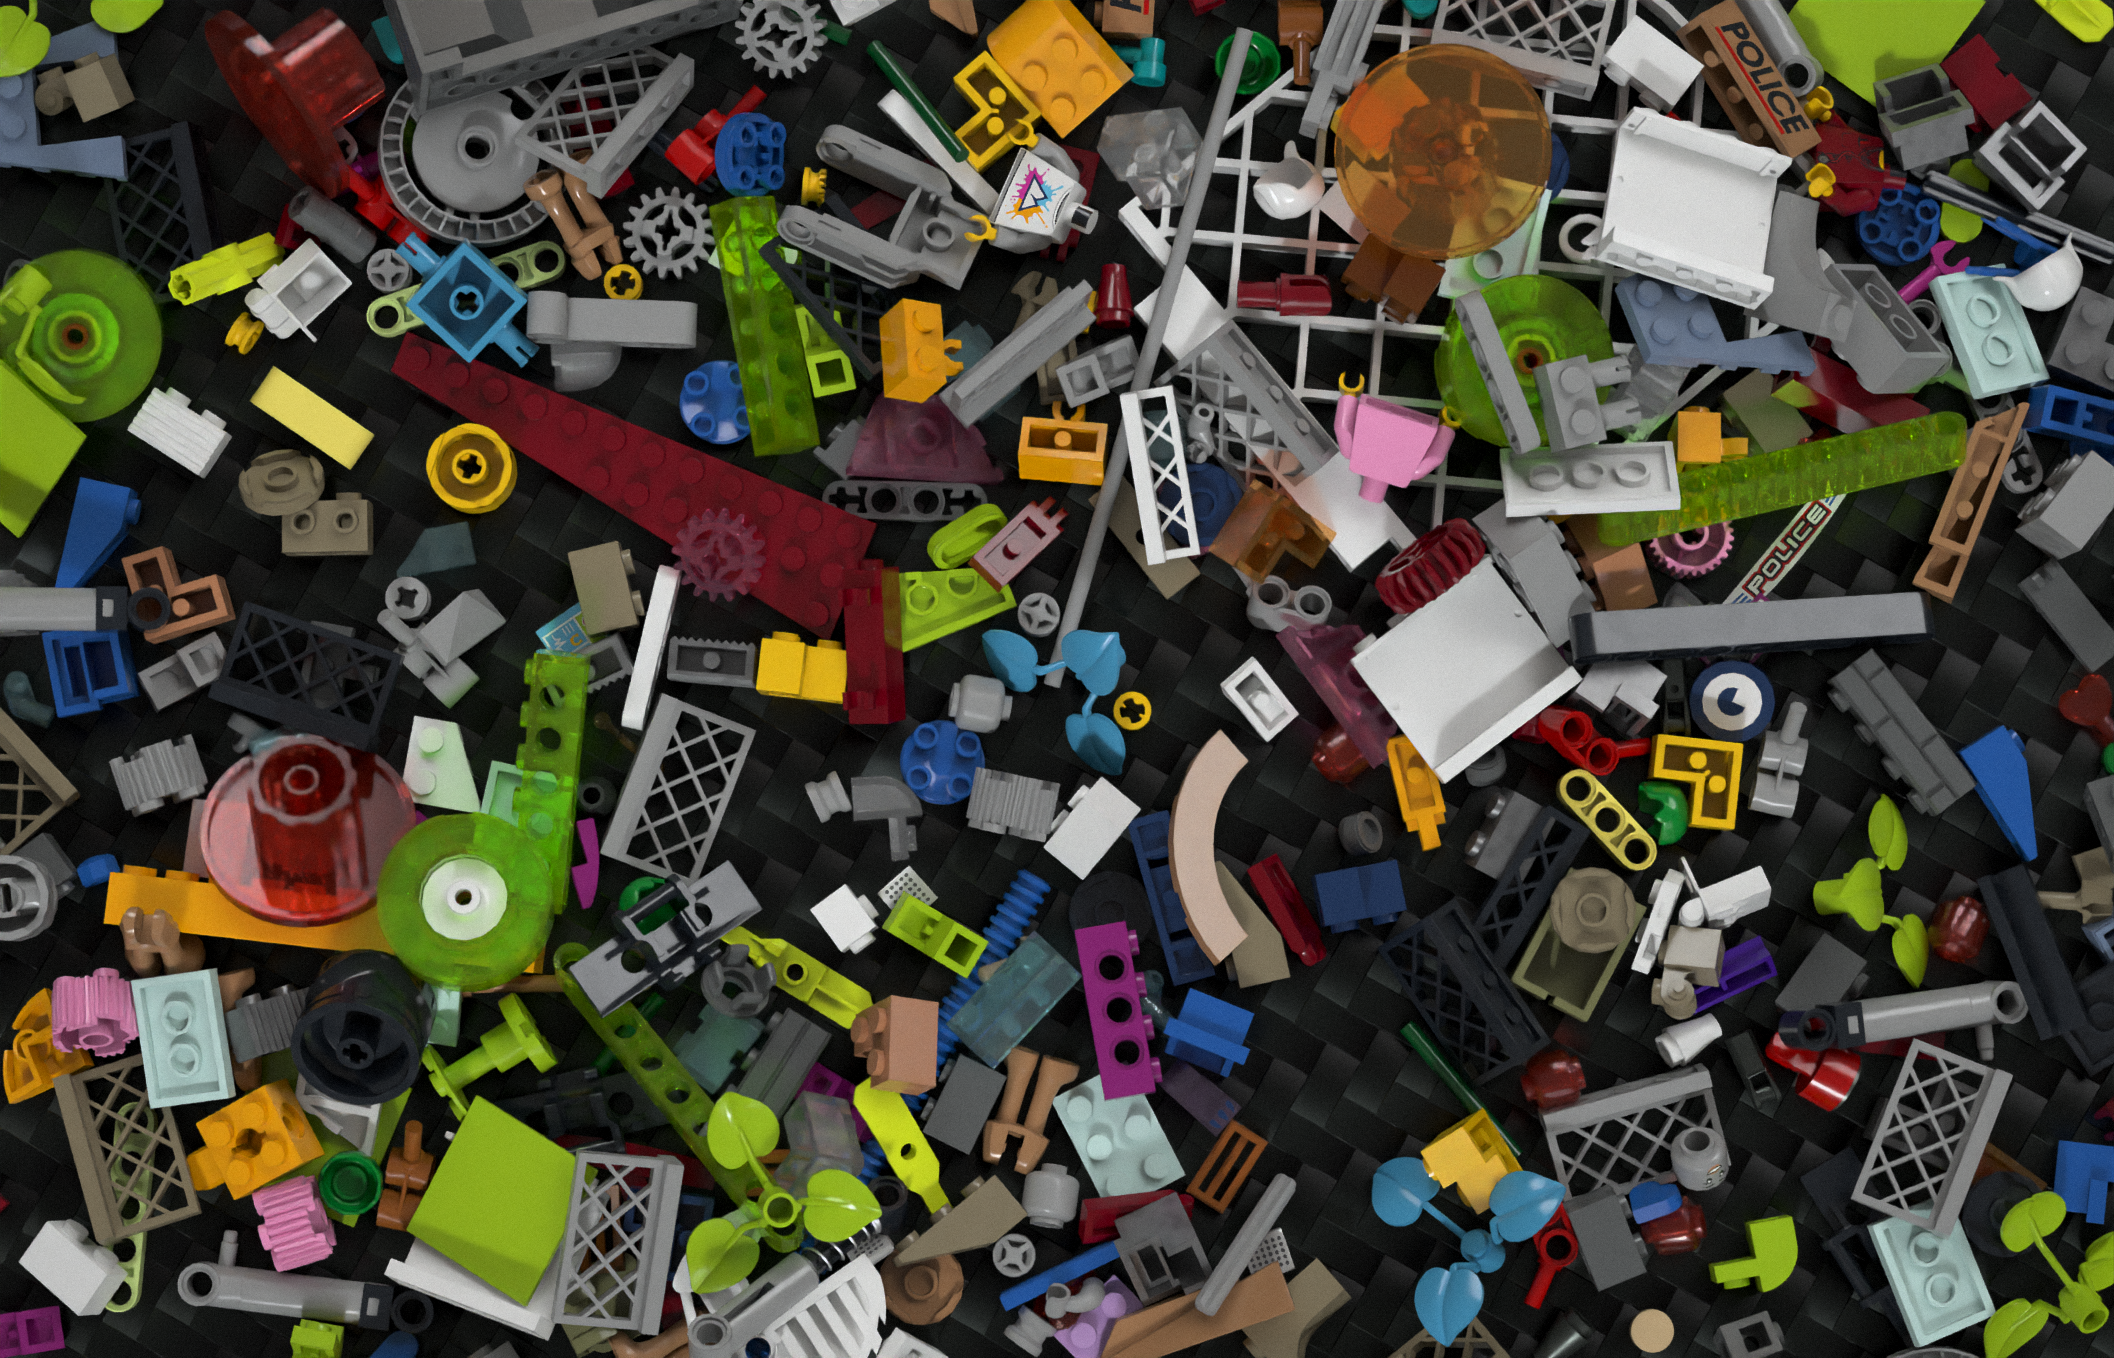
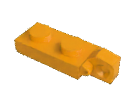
M1405 734L1385 738L1383 741L1403 823L1406 822L1408 832L1418 830L1423 851L1439 848L1441 843L1436 825L1446 823L1444 817L1446 809L1438 777Z

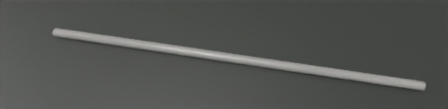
M1240 27L1236 29L1130 392L1149 388L1253 36V31ZM1141 399V406H1142V408H1143L1145 399ZM1123 416L1049 664L1063 659L1061 652L1062 639L1067 633L1077 630L1129 455ZM1066 667L1047 673L1044 684L1060 688Z

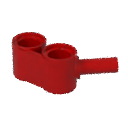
M754 84L727 116L724 113H719L716 109L711 110L698 122L693 130L691 128L686 129L671 143L665 152V157L695 185L700 184L716 169L715 147L724 124L736 114L743 112L752 113L767 95Z
M343 164L338 168L336 172L337 178L358 194L359 201L353 209L381 231L387 232V235L399 245L404 242L415 253L417 252L405 242L411 232H415L416 236L426 245L431 241L432 236L427 235L412 224L396 207L385 188L381 175H378L374 182H368L348 164Z
M1552 704L1546 707L1539 717L1538 728L1542 737L1569 764L1595 775L1603 776L1609 774L1615 769L1619 758L1646 755L1651 752L1652 746L1649 738L1613 741L1611 738L1602 736L1593 727L1592 721L1587 714L1561 704ZM1568 720L1567 728H1566V730L1563 732V727H1564L1566 721ZM1594 747V753H1593L1592 757L1589 758V757H1590V752H1591L1592 748Z
M1562 1202L1544 1227L1532 1236L1537 1254L1539 1255L1537 1262L1540 1263V1266L1523 1303L1540 1309L1556 1270L1560 1272L1562 1267L1572 1263L1579 1249L1577 1239ZM1554 1235L1564 1236L1568 1243L1566 1254L1558 1259L1549 1257L1546 1251V1244Z

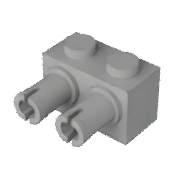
M1625 354L1589 363L1587 355H1582L1531 369L1552 453L1606 440V430L1641 423V411L1626 413V410L1640 407L1635 396L1603 405L1598 403L1596 388L1631 380L1630 369L1616 371V368L1629 364Z

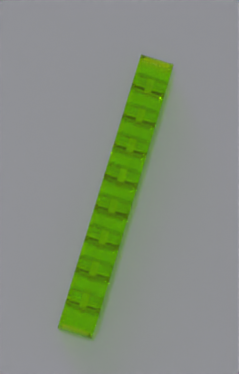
M1939 412L1677 473L1681 497L1680 510L1596 513L1598 538L1602 543L1609 546H1623L1954 469L1961 466L1967 459L1966 419L1956 412Z
M576 942L560 946L555 951L553 957L555 979L560 988L749 1221L760 1218L761 1214L758 1210V1203L750 1201L746 1196L748 1191L753 1188H763L749 1161L736 1169L729 1170L724 1168L712 1156L707 1136H699L693 1131L697 1124L708 1122L714 1107L713 1102L630 1000L603 1019L599 1017L571 975L562 970V967L567 962L580 961L591 952L585 946ZM622 1025H630L637 1030L630 1038L623 1039L614 1034V1031ZM648 1057H656L663 1062V1065L655 1071H647L640 1066L641 1062ZM681 1089L689 1094V1098L683 1103L675 1104L666 1098L667 1095L673 1090ZM756 1157L759 1165L761 1166L762 1170L764 1171L772 1186L781 1187L778 1184V1182L774 1179V1177L770 1174V1172L761 1163V1161ZM801 1211L798 1212L796 1219L793 1221L796 1230L788 1236L777 1234L770 1224L765 1228L757 1227L755 1229L775 1251L782 1253L791 1252L797 1249L803 1241L804 1217Z

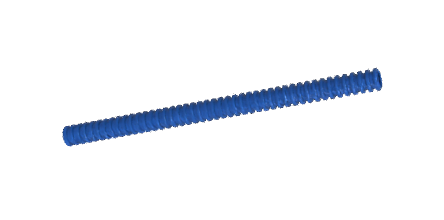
M1018 869L1016 874L1019 878L1016 882L1011 881L1010 887H1012L1010 893H1004L1003 898L1006 899L1003 905L998 904L996 907L999 911L996 917L993 915L990 917L989 921L992 924L989 928L984 927L982 932L985 933V936L983 938L989 941L968 978L957 973L955 978L958 982L955 986L950 985L949 990L951 994L949 997H943L942 1002L945 1004L942 1009L938 1008L937 1077H940L942 1073L940 1069L943 1065H946L948 1055L956 1052L954 1048L955 1043H961L963 1037L960 1036L962 1031H968L970 1028L967 1025L969 1019L974 1020L976 1018L975 1009L983 1006V1002H981L984 995L988 997L990 991L987 990L989 985H995L997 980L986 984L982 983L978 977V969L1010 957L1008 956L1009 951L1017 948L1015 944L1016 939L1024 936V933L1021 932L1023 927H1029L1031 924L1028 921L1030 915L1035 916L1038 912L1035 909L1037 903L1042 904L1044 902L1042 898L1043 893H1049L1051 887L1048 886L1049 883L1025 869L1023 871ZM927 1091L918 1096L899 1093L912 1116L916 1111L920 1112L922 1110V1106H920L921 1101H927L929 1095L926 1094ZM874 1136L868 1139L866 1144L863 1142L860 1148L855 1147L853 1152L856 1153L854 1159H848L847 1164L849 1168L845 1172L852 1174L867 1186L873 1179L880 1176L879 1173L882 1169L886 1170L888 1168V1164H886L887 1158ZM808 1230L806 1234L809 1236L806 1241L802 1239L799 1243L802 1248L799 1252L794 1251L799 1255H802L804 1248L815 1246L816 1238ZM827 1269L824 1270L821 1274H822V1275H825L826 1272H827ZM760 1337L751 1339L745 1348L747 1358H767L770 1351L768 1342Z

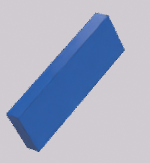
M1115 1240L1106 1241L1002 1291L999 1298L1005 1310L1008 1311L1047 1292L1049 1286L1053 1283L1064 1284L1120 1257L1113 1242Z

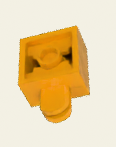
M287 1078L266 1084L197 1122L196 1126L206 1145L188 1155L187 1161L195 1190H210L225 1182L233 1199L237 1200L252 1194L253 1191L271 1185L320 1158L325 1153Z

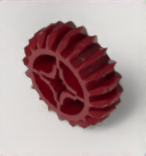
M1455 518L1446 521L1443 525H1437L1433 530L1414 540L1412 544L1392 558L1388 565L1383 567L1382 572L1377 576L1375 587L1380 592L1379 596L1387 606L1389 605L1398 614L1414 612L1417 608H1423L1432 600L1435 601L1437 597L1448 592L1455 584H1458L1464 576L1470 574L1471 569L1479 564L1486 548L1480 539V534L1474 526L1472 527L1466 519Z

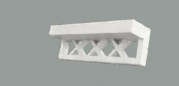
M1173 385L1122 393L1120 401L1148 565L1165 563L1168 559L1199 555L1201 551ZM1165 396L1168 414L1159 427L1143 417L1141 399ZM1168 421L1170 422L1172 437L1162 430ZM1145 425L1154 431L1149 441H1147ZM1158 435L1174 446L1175 456L1166 469L1150 459L1149 447ZM1175 463L1177 464L1179 479L1169 473ZM1152 467L1162 474L1156 483H1154ZM1165 477L1181 488L1182 498L1173 511L1157 501L1156 489ZM1182 505L1184 506L1186 521L1177 515ZM1159 509L1169 516L1163 525H1161ZM1172 519L1188 530L1190 546L1170 550L1165 549L1163 532Z

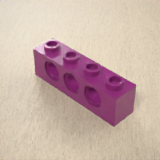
M1125 921L1075 930V938L1104 1100L1106 1102L1156 1093L1155 1083L1163 1082L1159 1058L1158 1056L1150 1058L1147 1041L1154 1040L1155 1036L1151 1014L1142 1015L1139 998L1147 997L1143 972H1134L1132 956L1140 955L1136 930L1127 931ZM1107 957H1116L1122 961L1124 973L1116 980H1107L1100 974V963ZM1123 999L1130 1004L1132 1014L1127 1021L1117 1023L1108 1017L1106 1010L1111 1001ZM1130 1041L1136 1044L1140 1056L1135 1063L1123 1065L1116 1060L1114 1050L1121 1042Z

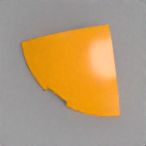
M44 988L32 997L22 1008L12 1025V1028L19 1030V1033L13 1041V1050H5L3 1057V1079L9 1104H16L53 1088L52 1078L68 1073L73 1076L95 1066L89 1051L84 1050V1048L75 1049V1046H73V1052L69 1053L60 1052V1049H56V1046H53L52 991L50 988Z

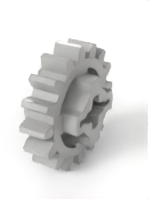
M753 0L754 4L746 2L740 10L747 17L739 18L735 22L737 28L744 30V33L735 39L736 44H746L748 48L742 55V58L745 60L754 57L757 60L754 70L757 72L764 66L769 67L770 78H775L781 69H783L787 79L792 78L796 74V66L803 73L811 67L809 59L817 61L822 55L821 51L815 46H823L828 40V37L819 33V30L828 24L827 20L816 19L815 14L821 8L819 4L809 7L806 4L807 0ZM766 8L767 12L764 14L766 22L759 27H755L758 15ZM789 8H791V9H793L794 11H796L801 17H799V16H797L796 14H794L793 12H791V11L789 10ZM777 25H779L780 30H787L788 32H792L784 39L782 33H775L771 31ZM807 36V42L803 51L796 55L798 50L797 41ZM763 47L771 51L774 54V56L768 53Z
M661 187L656 188V199L650 200L645 194L641 195L640 197L644 205L641 210L632 206L629 208V212L635 218L634 222L623 223L624 230L633 233V236L623 240L625 247H636L637 249L630 256L633 263L644 259L643 272L648 275L654 268H657L660 280H665L668 271H674L677 279H682V269L685 267L696 273L698 268L695 260L700 258L708 261L710 256L703 248L705 245H715L716 241L713 236L706 234V231L715 227L714 221L712 219H702L708 212L707 206L702 204L695 208L696 196L692 192L685 199H681L678 187L673 188L671 196H665ZM664 207L663 213L654 220L647 219L651 213ZM682 209L694 218L697 229L685 226L681 220ZM673 220L674 227L679 236H672L666 248L665 240L659 232L667 231L669 224ZM642 238L654 241L657 246V258L646 251ZM683 248H692L688 254L675 260V254Z

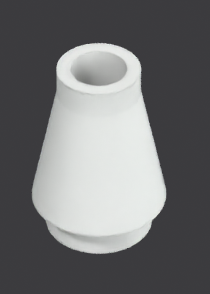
M1708 1013L1700 1018L1663 1028L1662 1034L1655 1038V1043L1660 1055L1670 1067L1673 1068L1678 1064L1685 1066L1714 1039L1720 1037L1722 1030L1715 1017Z

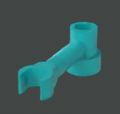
M1152 37L1141 38L1140 47L1108 44L1124 63L1133 64L1132 72L1134 76L1131 78L1132 82L1150 87H1159L1165 84L1167 67L1163 64L1166 43L1164 40Z

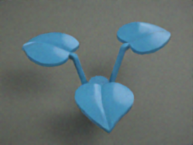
M988 630L982 634V646L989 666L994 675L1009 689L1018 692L1030 691L1036 685V675H1045L1066 666L1076 673V678L1082 680L1085 687L1091 693L1082 707V715L1073 713L1066 719L1065 729L1070 746L1077 756L1093 769L1109 775H1120L1126 752L1122 734L1109 718L1102 714H1092L1091 712L1092 706L1099 695H1108L1115 689L1119 679L1120 667L1126 661L1125 651L1120 645L1119 633L1073 630L1062 639L1061 652L1063 659L1046 666L1036 665L1038 660L1037 651L1022 636L1005 630Z
M1401 1157L1392 1159L1377 1169L1373 1175L1372 1203L1375 1212L1384 1222L1395 1227L1407 1226L1419 1218L1424 1208L1462 1239L1461 1253L1469 1262L1453 1263L1449 1271L1438 1267L1431 1268L1419 1280L1415 1290L1414 1301L1418 1317L1424 1328L1438 1342L1449 1347L1456 1336L1472 1322L1484 1300V1286L1475 1273L1479 1271L1491 1273L1502 1266L1506 1256L1505 1249L1501 1244L1503 1238L1509 1242L1524 1241L1544 1227L1558 1209L1566 1193V1187L1561 1183L1530 1171H1515L1507 1174L1497 1182L1490 1194L1489 1206L1493 1213L1497 1215L1489 1222L1491 1234L1483 1229H1474L1466 1233L1428 1202L1439 1191L1440 1182L1439 1180H1433L1429 1176L1422 1160L1412 1157Z

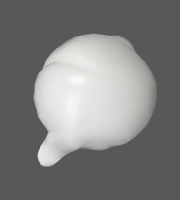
M1291 140L1285 145L1284 160L1264 173L1253 186L1256 201L1264 212L1271 217L1283 220L1297 218L1311 210L1321 200L1325 191V185L1321 173L1310 162L1300 158L1295 142Z
M2073 230L2067 235L2064 245L2060 250L2014 277H1994L1993 280L2005 283L2016 300L2027 308L2037 311H2050L2065 305L2076 295L2083 276L2082 263L2071 244Z

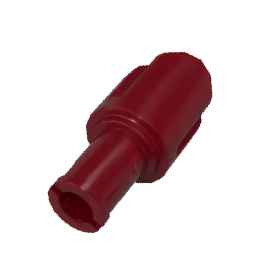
M1281 273L1280 278H1276V282L1237 281V308H1275V312H1279V316H1325L1331 311V286L1329 279L1325 275Z

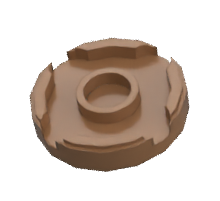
M897 1248L888 1255L880 1270L886 1307L891 1314L905 1323L926 1325L939 1322L952 1313L961 1299L964 1285L961 1264L954 1254L896 1267L891 1260L900 1252Z

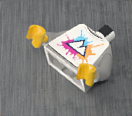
M1020 118L1014 119L1025 126V136L1021 139H1015L1014 136L1006 132L1007 139L1018 145L1027 144L1028 150L1020 148L989 220L983 215H974L968 218L971 221L980 223L982 227L981 235L977 236L973 233L965 232V238L970 242H977L986 238L990 245L1017 254L1044 250L1051 243L1063 244L1071 228L1090 234L1097 223L1098 211L1082 205L1086 196V189L1078 183L1080 179L1078 169L1063 148L1041 133L1033 134V127L1028 121Z

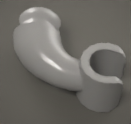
M1096 1277L1085 1279L1080 1293L1075 1296H1071L1070 1290L1065 1285L1060 1283L1051 1284L1046 1294L1045 1312L1047 1316L1060 1318L1066 1314V1311L1081 1313L1096 1309L1105 1298V1285L1103 1281Z

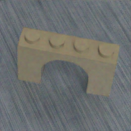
M1318 1258L1287 1284L1294 1301L1295 1310L1242 1328L1248 1336L1242 1343L1255 1358H1305L1307 1344L1315 1330L1351 1299V1296ZM1399 1354L1396 1358H1405V1357H1404L1402 1354Z

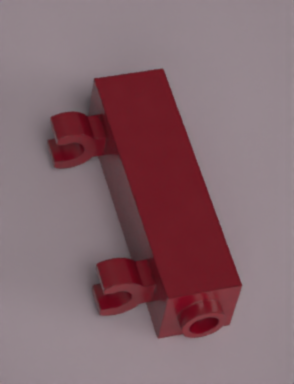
M1814 335L1813 340L1805 338L1816 364V369L1810 376H1800L1799 371L1781 370L1779 374H1775L1771 396L1898 460L1911 451L1921 448L1928 437L1929 428L1926 425L1930 409L1911 400L1915 393L1873 394L1867 391L1858 382L1856 371L1826 356L1832 343L1829 338Z
M883 559L857 560V568L842 570L843 589L837 590L838 607H844L848 691L842 692L843 710H849V724H890L906 719L899 566L883 567Z

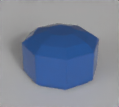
M111 854L93 856L82 862L77 868L80 881L85 888L109 881L110 872L120 873L116 858Z

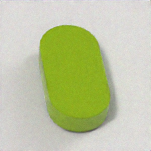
M1972 159L1960 160L1950 168L1948 177L1988 192L1989 179L1971 162ZM1941 201L1940 233L1947 241H1956L1958 245L1972 241L1982 229L1983 221L1981 217Z
M994 504L979 505L934 533L928 542L927 552L937 567L946 570L954 569L970 560L1008 524V520L998 506Z

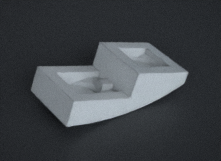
M1126 334L1054 368L1069 408L1110 393L1109 389L1133 380L1139 355L1131 335Z
M214 631L177 650L176 654L139 672L136 677L156 713L212 684L213 681H217L227 652Z

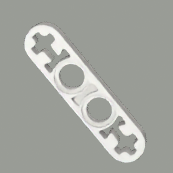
M892 89L877 104L879 108L938 169L945 172L947 178L983 214L990 217L999 194L965 160L960 163L955 162L910 104L897 91Z
M660 565L624 706L622 726L641 731L645 727L679 590L681 569Z

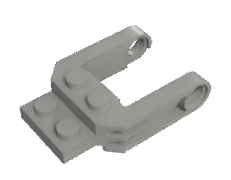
M1337 0L1312 67L1311 82L1308 86L1314 89L1302 118L1299 134L1315 139L1318 128L1327 131L1336 103L1345 104L1349 95H1354L1361 89L1369 67L1368 64L1362 61L1385 0Z
M830 125L826 127L816 146V152L822 161L907 202L888 241L826 213L822 216L807 208L790 205L785 207L777 223V231L780 236L801 249L889 289L917 282L922 273L960 290L983 240L970 242L965 238V232H970L977 236L981 235L982 232L980 223L971 221L968 218L974 215H983L989 220L990 217L954 201L951 195L952 186L944 171L845 126ZM832 143H837L843 146L844 148H846L847 151L839 149ZM795 222L802 224L806 228L799 226Z

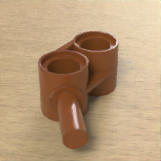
M1277 0V36H1279V45H1289L1293 49L1294 83L1297 85H1307L1311 82L1310 49L1314 45H1321L1323 40V9L1321 1Z
M411 1120L406 1123L404 1148L392 1147L385 1176V1183L390 1185L389 1189L385 1188L380 1199L376 1220L377 1226L408 1232L406 1229L433 1179L436 1154L427 1153L421 1149L422 1124L419 1121Z

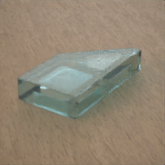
M466 521L425 529L416 542V546L403 565L397 570V578L414 577L475 565L476 559L469 523Z

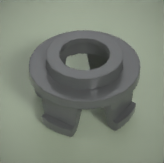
M745 944L728 945L726 952L715 962L707 965L701 976V989L709 1004L720 1013L735 1019H749L760 1014L768 1002L769 991L772 985H776L777 982L776 971L772 963H766L757 970L746 962L750 949ZM726 981L737 984L743 990L733 1000L727 998L721 991Z

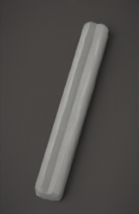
M1282 1173L1274 1177L1197 1295L1195 1307L1208 1316L1216 1314L1294 1194L1296 1182L1292 1178Z

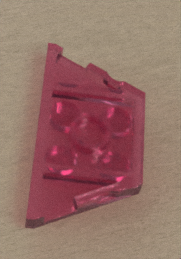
M884 391L881 392L874 401L846 467V475L989 485H997L1003 480V473L1000 467L993 468L982 448L986 445V442L979 429L973 424L966 429L939 398V395H931L923 403L884 397Z
M1316 625L1310 630H1296L1295 626H1288L1276 635L1277 639L1374 769L1384 762L1389 754L1385 751L1388 740L1396 733L1398 724L1349 661L1357 655L1352 648L1367 637L1358 625H1342L1339 628H1333L1329 625Z

